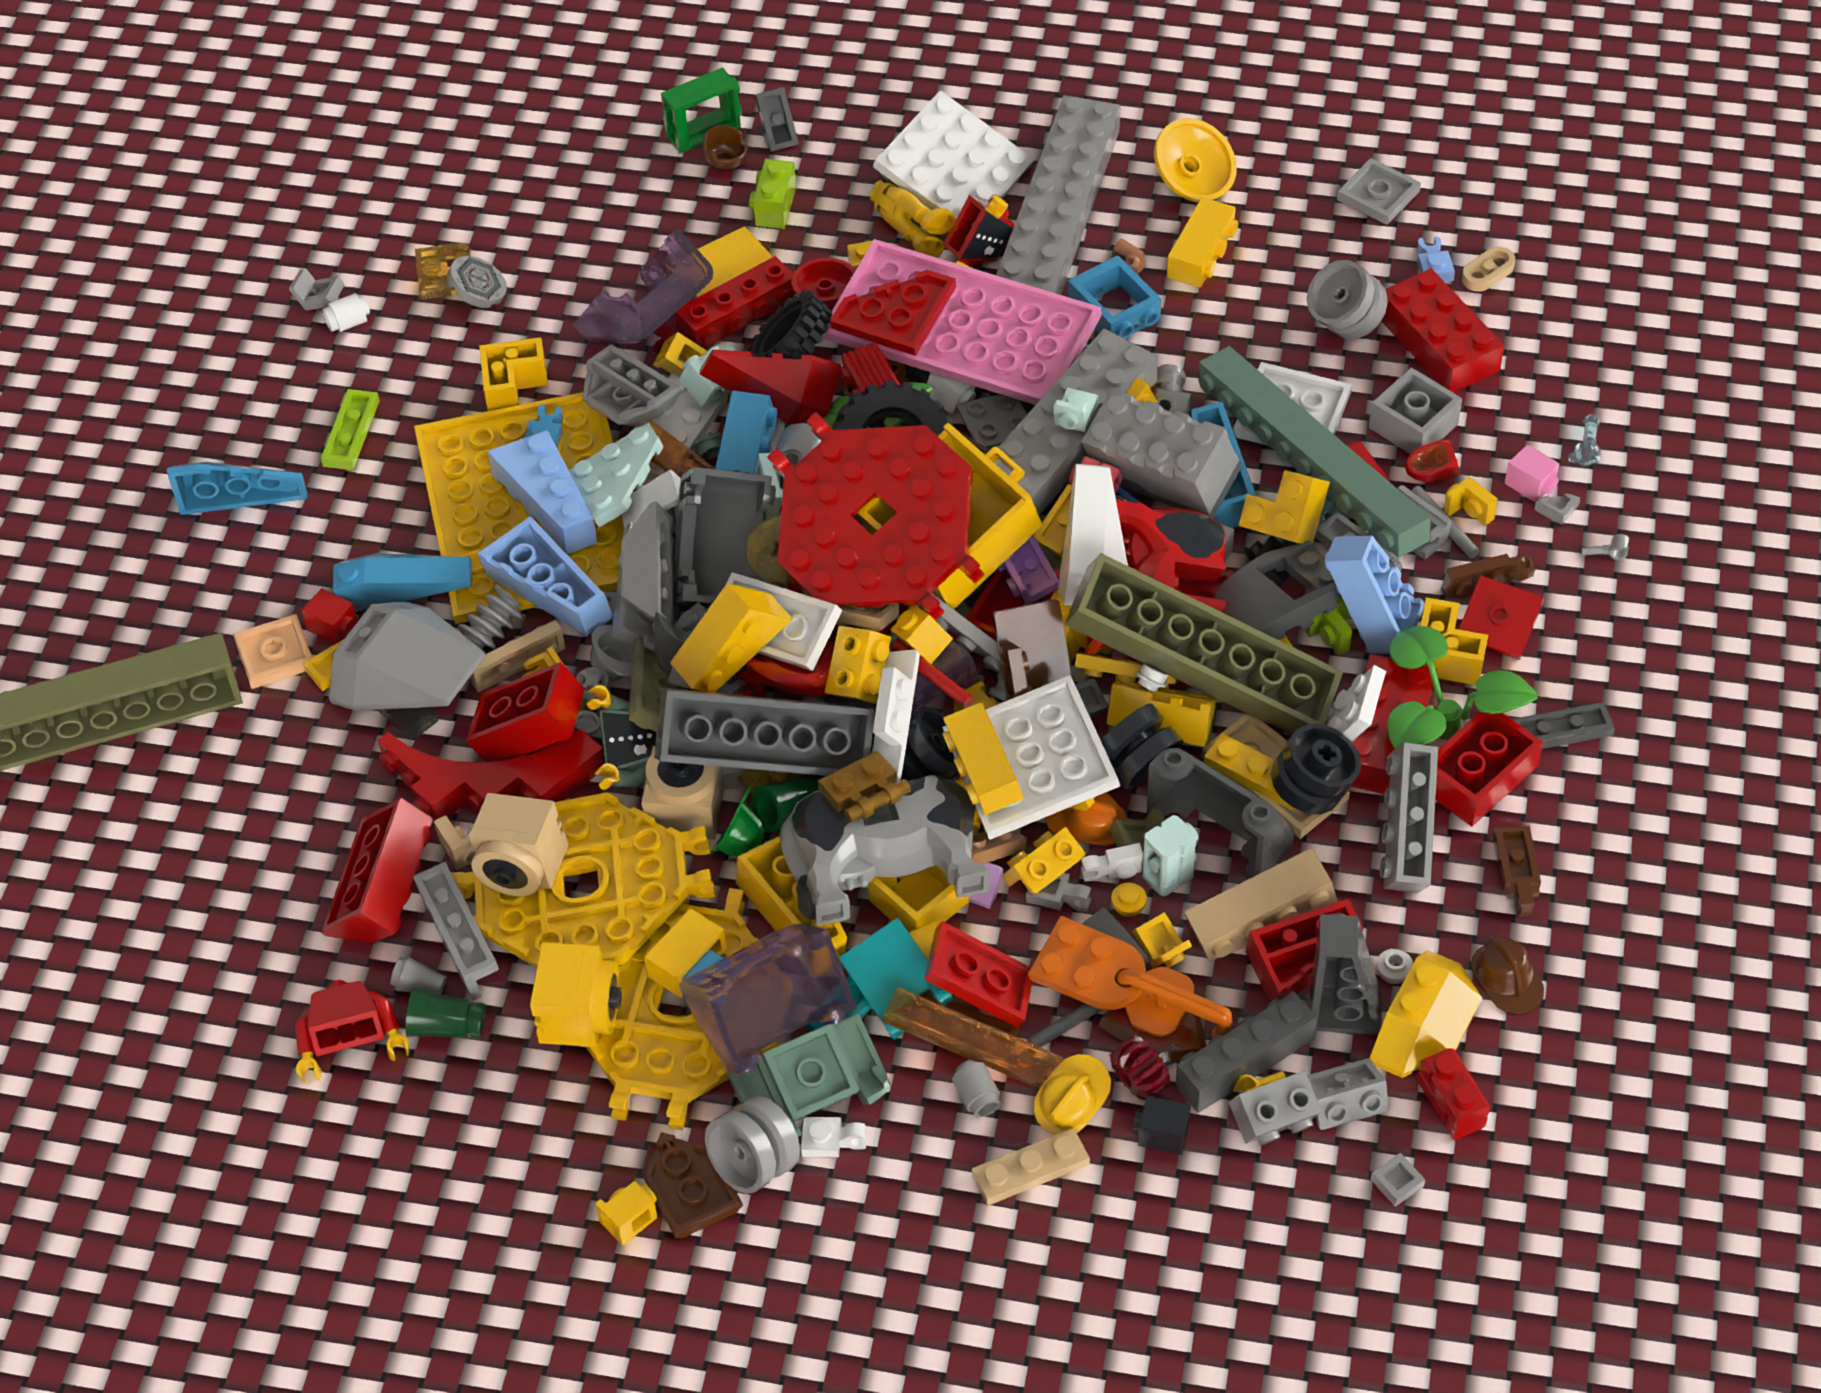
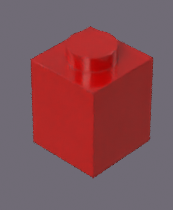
M323 588L301 610L307 631L333 644H337L345 639L358 622L353 603Z

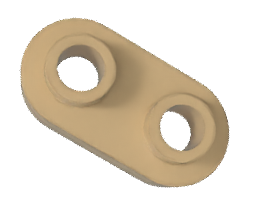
M1500 246L1488 249L1464 266L1462 274L1463 285L1472 291H1485L1513 271L1515 264L1514 253L1510 249Z

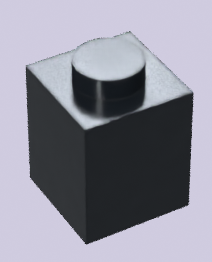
M1147 1096L1144 1110L1137 1108L1133 1124V1131L1139 1132L1138 1146L1182 1155L1190 1123L1191 1105Z

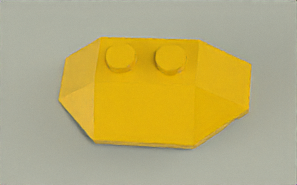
M1426 950L1416 957L1387 1011L1370 1055V1060L1376 1067L1403 1078L1412 1074L1413 1071L1419 1070L1420 1062L1424 1058L1448 1048H1454L1456 1051L1482 1000L1481 995L1460 963L1430 950Z

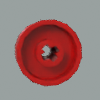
M819 258L808 261L799 266L792 275V295L794 296L798 292L801 293L803 290H810L832 312L856 269L848 262L836 258Z

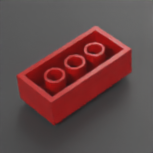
M1432 268L1386 288L1388 303L1386 313L1381 322L1438 384L1454 393L1500 371L1504 344Z
M1370 654L1365 673L1373 665L1385 670L1386 673L1372 723L1352 742L1359 753L1361 768L1359 776L1350 787L1385 795V791L1390 785V775L1386 774V761L1388 755L1394 750L1388 734V718L1390 713L1400 704L1410 701L1419 702L1426 708L1431 704L1434 687L1429 667L1403 668L1395 664L1391 658Z

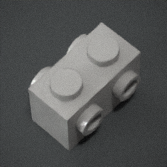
M1305 1071L1238 1094L1228 1102L1245 1144L1258 1140L1259 1145L1267 1144L1280 1138L1279 1132L1291 1128L1292 1133L1305 1130L1313 1126L1312 1119L1322 1113Z

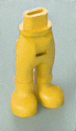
M877 181L870 195V201L874 203L876 211L880 212L882 218L903 235L907 241L913 243L916 252L939 258L944 251L943 241L933 234L938 235L949 232L955 222L954 213L947 208L930 210L909 191L889 182ZM911 218H912L915 222L919 223L921 227H919L918 225L914 224V223L911 221Z

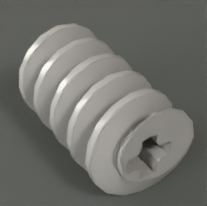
M497 584L494 586V590L498 597L491 594L485 596L489 607L482 604L476 606L480 617L473 614L467 616L471 627L465 624L458 626L462 635L480 648L484 654H486L484 646L493 649L497 647L492 639L493 636L501 639L505 638L501 629L502 626L510 629L514 628L510 620L511 616L518 619L523 618L519 610L520 603Z

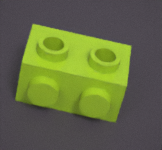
M765 159L762 171H757L756 191H751L749 200L750 209H754L755 226L785 229L796 191L794 162Z

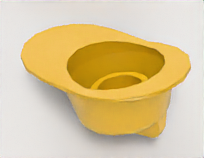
M1077 1054L1066 1058L1055 1068L1040 1087L1034 1099V1113L1037 1122L1045 1131L1057 1135L1074 1128L1076 1133H1078L1089 1123L1110 1093L1111 1078L1102 1062L1090 1055Z

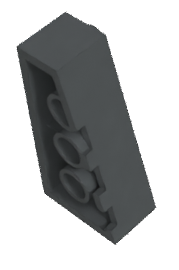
M1341 913L1320 914L1309 1008L1317 1017L1315 1031L1378 1035L1382 1027V995L1358 916H1346Z

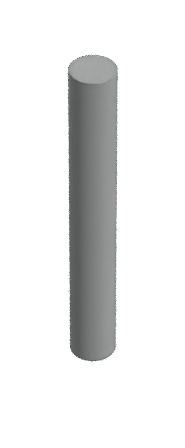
M1416 486L1412 489L1413 493L1450 518L1421 486ZM1451 521L1449 537L1469 558L1477 556L1480 551L1479 548Z

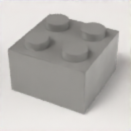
M1411 367L1372 402L1369 429L1411 454L1423 445L1442 440L1458 425L1462 398Z

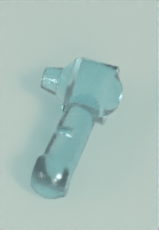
M1588 415L1584 418L1583 442L1576 444L1574 451L1567 455L1570 463L1577 462L1584 467L1600 462L1601 451L1596 443L1599 419L1596 415Z

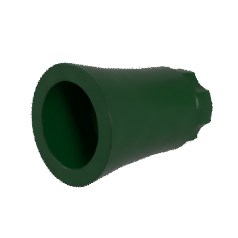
M802 774L778 783L757 786L752 794V805L755 814L762 821L763 827L770 832L780 830L797 802L813 792L819 791L818 780L826 776Z
M413 987L406 1015V1037L433 1036L480 1039L483 1034L486 1016L485 1003L472 1002L471 999L450 997Z

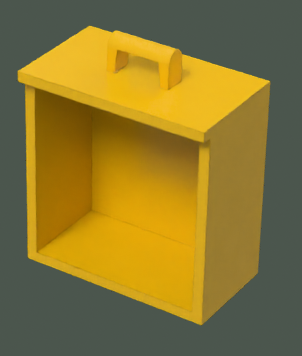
M947 423L943 426L944 431L938 437L965 460L973 471V480L970 488L971 517L970 528H968V555L980 564L979 568L985 574L974 584L958 568L932 592V594L952 609H955L1043 525L1030 494L1017 484L1024 476L1025 471L997 446L993 447L987 454H983L951 424ZM999 459L1012 472L1007 475L994 462ZM880 498L872 499L858 512L862 523L871 535L896 514Z

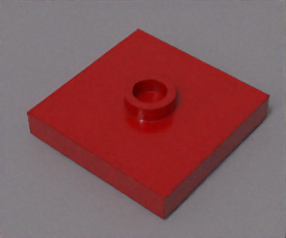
M1480 575L1458 630L1488 635L1486 649L1520 660L1543 605L1544 597Z

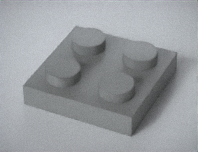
M1370 158L1338 190L1337 200L1388 225L1420 192L1421 182Z

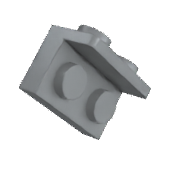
M1370 1058L1307 1075L1322 1110V1113L1316 1116L1317 1125L1321 1130L1389 1110L1386 1079Z

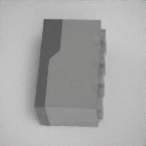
M1111 388L1081 441L1089 458L1120 469L1123 479L1120 487L1178 508L1198 511L1212 518L1217 513L1242 467L1238 455L1234 452L1226 428L1207 421L1203 423L1197 422L1189 415L1179 411L1174 413L1166 411L1159 404L1150 401L1146 403L1140 402L1132 395Z

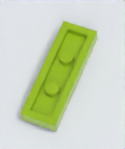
M347 390L321 456L323 467L354 470L380 402L377 392Z

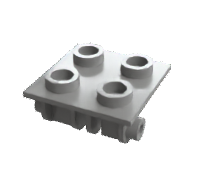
M1002 394L955 404L973 440L989 450L995 446L999 447L1027 415L1018 399Z

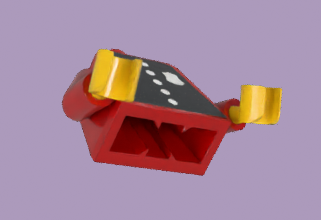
M997 194L991 195L988 199V204L972 195L968 196L943 243V246L957 257L956 264L971 268L984 261H996L1003 248L1007 247L1014 223L1008 218V204L1003 201L1001 196Z
M335 980L329 984L328 989L314 992L311 995L310 1006L303 1011L295 1023L298 1055H302V1059L296 1066V1071L304 1083L306 1082L304 1075L310 1068H314V1075L317 1081L322 1077V1070L313 1059V1053L316 1056L363 1045L382 1040L386 1034L389 1038L387 1040L388 1057L395 1061L393 1047L395 1046L404 1047L408 1056V1039L397 1031L400 1029L391 1002L375 991H367L361 981L347 983L344 980Z

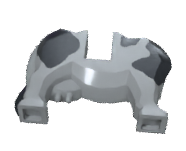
M930 775L907 781L911 792L901 796V801L889 806L893 821L879 822L868 826L864 825L861 818L851 823L848 822L844 815L845 809L838 812L820 791H815L797 802L792 813L781 826L780 841L784 858L798 884V909L801 914L810 920H816V925L850 919V901L848 895L842 892V890H853L857 887L865 888L875 876L901 877L917 873L932 866H938L944 872L947 881L954 885L957 898L990 892V871L988 867L978 864L972 859L973 820L976 805L972 804L967 790L954 780L943 775ZM897 778V782L894 784L902 781V779Z

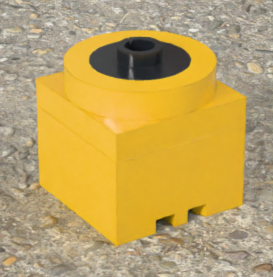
M542 942L530 1002L532 1015L535 1016L534 1024L537 1026L536 1032L539 1043L597 1047L599 1034H611L613 1032L617 1011L621 1007L622 988L619 987L617 961L603 960L600 946Z

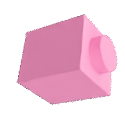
M1527 444L1508 462L1505 484L1536 503L1545 494L1550 495L1555 490L1559 482L1557 478L1559 463Z

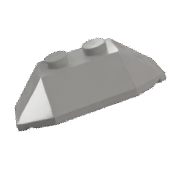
M612 344L590 358L586 364L587 374L583 393L585 404L618 425L650 422L674 405L681 392L678 384Z
M655 501L648 505L622 539V554L619 556L622 568V582L619 588L622 598L653 622H655V613L658 612L672 624H675L678 621V606L673 605L672 570L675 545L672 535L673 521L672 516Z

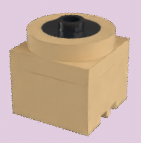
M653 746L651 756L646 764V783L642 798L643 812L654 817L655 822L667 829L672 827L679 832L705 826L706 838L715 840L725 789L722 766L659 761L654 758L655 746Z
M494 793L487 794L469 835L475 852L471 867L475 876L483 884L497 892L510 896H528L535 893L538 888L551 889L569 846L565 833L560 830L562 827L561 821H556L558 812L554 801Z

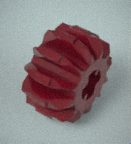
M1135 1035L1129 1040L1123 1041L1110 1054L1111 1066L1117 1073V1077L1123 1082L1124 1087H1127L1131 1094L1137 1096L1138 1099L1144 1101L1147 1096L1153 1097L1157 1095L1170 1082L1169 1070L1164 1065L1163 1059L1157 1054L1156 1049L1150 1046L1148 1041L1143 1040L1139 1036Z

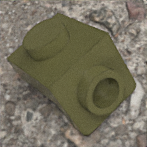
M1152 809L1145 820L1115 819L1109 829L1117 848L1140 843L1144 853L1145 833L1156 826L1161 827V823L1165 821L1161 809Z

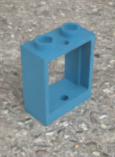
M1118 255L1068 280L1069 298L1101 307L1102 316L1095 327L1098 334L1103 329H1106L1127 339L1132 334L1150 327L1160 320L1161 298ZM1121 286L1138 304L1112 316L1095 298Z

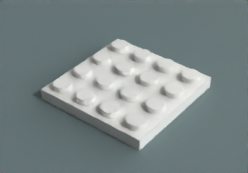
M940 90L879 155L873 164V168L899 187L915 195L930 210L936 208L949 209L954 213L956 220L969 195L987 204L991 195L997 194L1003 198L1032 166L1035 159Z
M1071 675L986 709L1024 797L1021 801L987 815L984 814L980 803L975 804L989 840L1120 787L1118 777ZM947 726L942 727L944 732L948 731ZM957 750L953 751L954 757L958 758ZM968 776L964 778L966 785L971 783Z

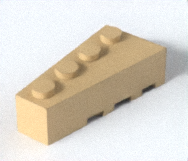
M1310 848L1184 913L1208 961L1246 948L1249 931L1338 901L1331 879L1313 848Z

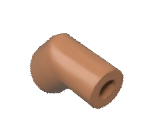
M1119 239L1114 246V252L1125 258L1124 262L1136 274L1140 273L1144 269V252L1126 240Z

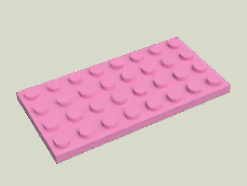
M876 239L871 243L832 310L833 316L844 297L853 294L860 297L874 292V287L895 280L901 283L916 278L915 274L924 270L956 278L957 287L917 355L913 356L877 344L884 357L1034 405L1041 400L1081 355L1102 316L1101 307ZM830 324L827 325L829 327L827 332L822 334L823 339L851 348L859 349L861 346L865 347L867 344L871 345L872 343L871 341L831 329Z

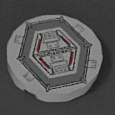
M473 256L459 257L453 261L447 273V281L450 288L454 287L458 291L456 295L462 301L472 306L490 308L492 304L498 305L507 290L506 280L501 272L491 263Z

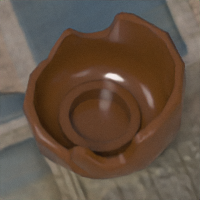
M716 125L709 128L704 136L703 155L714 168L733 170L743 164L747 155V144H744L740 130L728 125Z

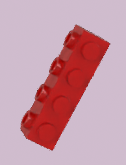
M776 256L766 260L675 309L677 332L703 349L714 345L719 340L734 332H738L743 327L775 311L780 305L784 306L788 298L792 299L791 281L793 273Z

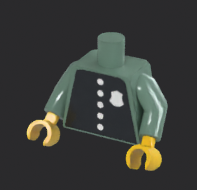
M596 685L588 690V693L594 694L597 699L588 701L587 706L591 710L602 706L604 710L600 711L605 764L595 774L603 775L605 779L599 783V787L602 790L608 789L611 785L637 788L646 781V764L651 756L652 748L656 744L657 732L640 728L630 721V702L611 695L605 686Z

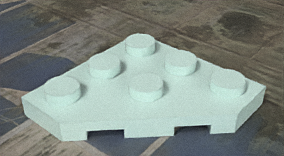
M649 422L642 427L633 429L627 436L617 442L606 445L600 452L587 460L578 462L569 470L599 528L628 511L633 502L630 498L633 490L641 488L651 470L648 465L653 456H659L664 447Z

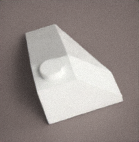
M1075 463L1057 594L1063 604L1070 606L1073 604L1087 567L1100 553L1128 566L1109 466Z

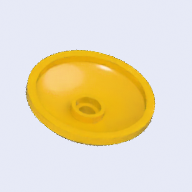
M1183 118L1168 124L1158 135L1154 146L1155 164L1161 178L1172 191L1193 202H1199L1202 197L1217 200L1228 192L1236 177V159L1229 142L1216 128L1198 119Z

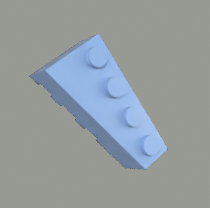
M548 430L487 451L493 478L498 483L501 482L507 488L508 493L515 500L518 499L523 504L526 512L542 524L543 530L566 554L597 544L593 517Z

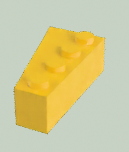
M780 836L738 856L736 884L743 890L744 894L812 976L817 978L842 965L838 957L846 952L847 936L840 921L816 925V920H810L801 914L798 909V884L784 858Z

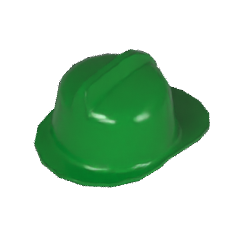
M752 785L749 786L730 825L711 849V854L718 850L732 858H737L761 845L764 838L763 823L745 803Z

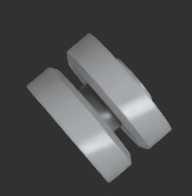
M1337 260L1325 265L1314 276L1309 285L1306 298L1308 310L1312 316L1321 324L1327 326L1334 334L1344 339H1358L1374 330L1384 317L1388 303L1386 289L1381 282L1359 264L1350 260Z
M761 1096L748 1098L735 1106L733 1111L725 1112L712 1120L706 1128L705 1145L709 1159L723 1181L736 1191L745 1194L756 1192L769 1184L773 1178L780 1177L791 1170L799 1161L800 1145L794 1126L781 1107L768 1098Z

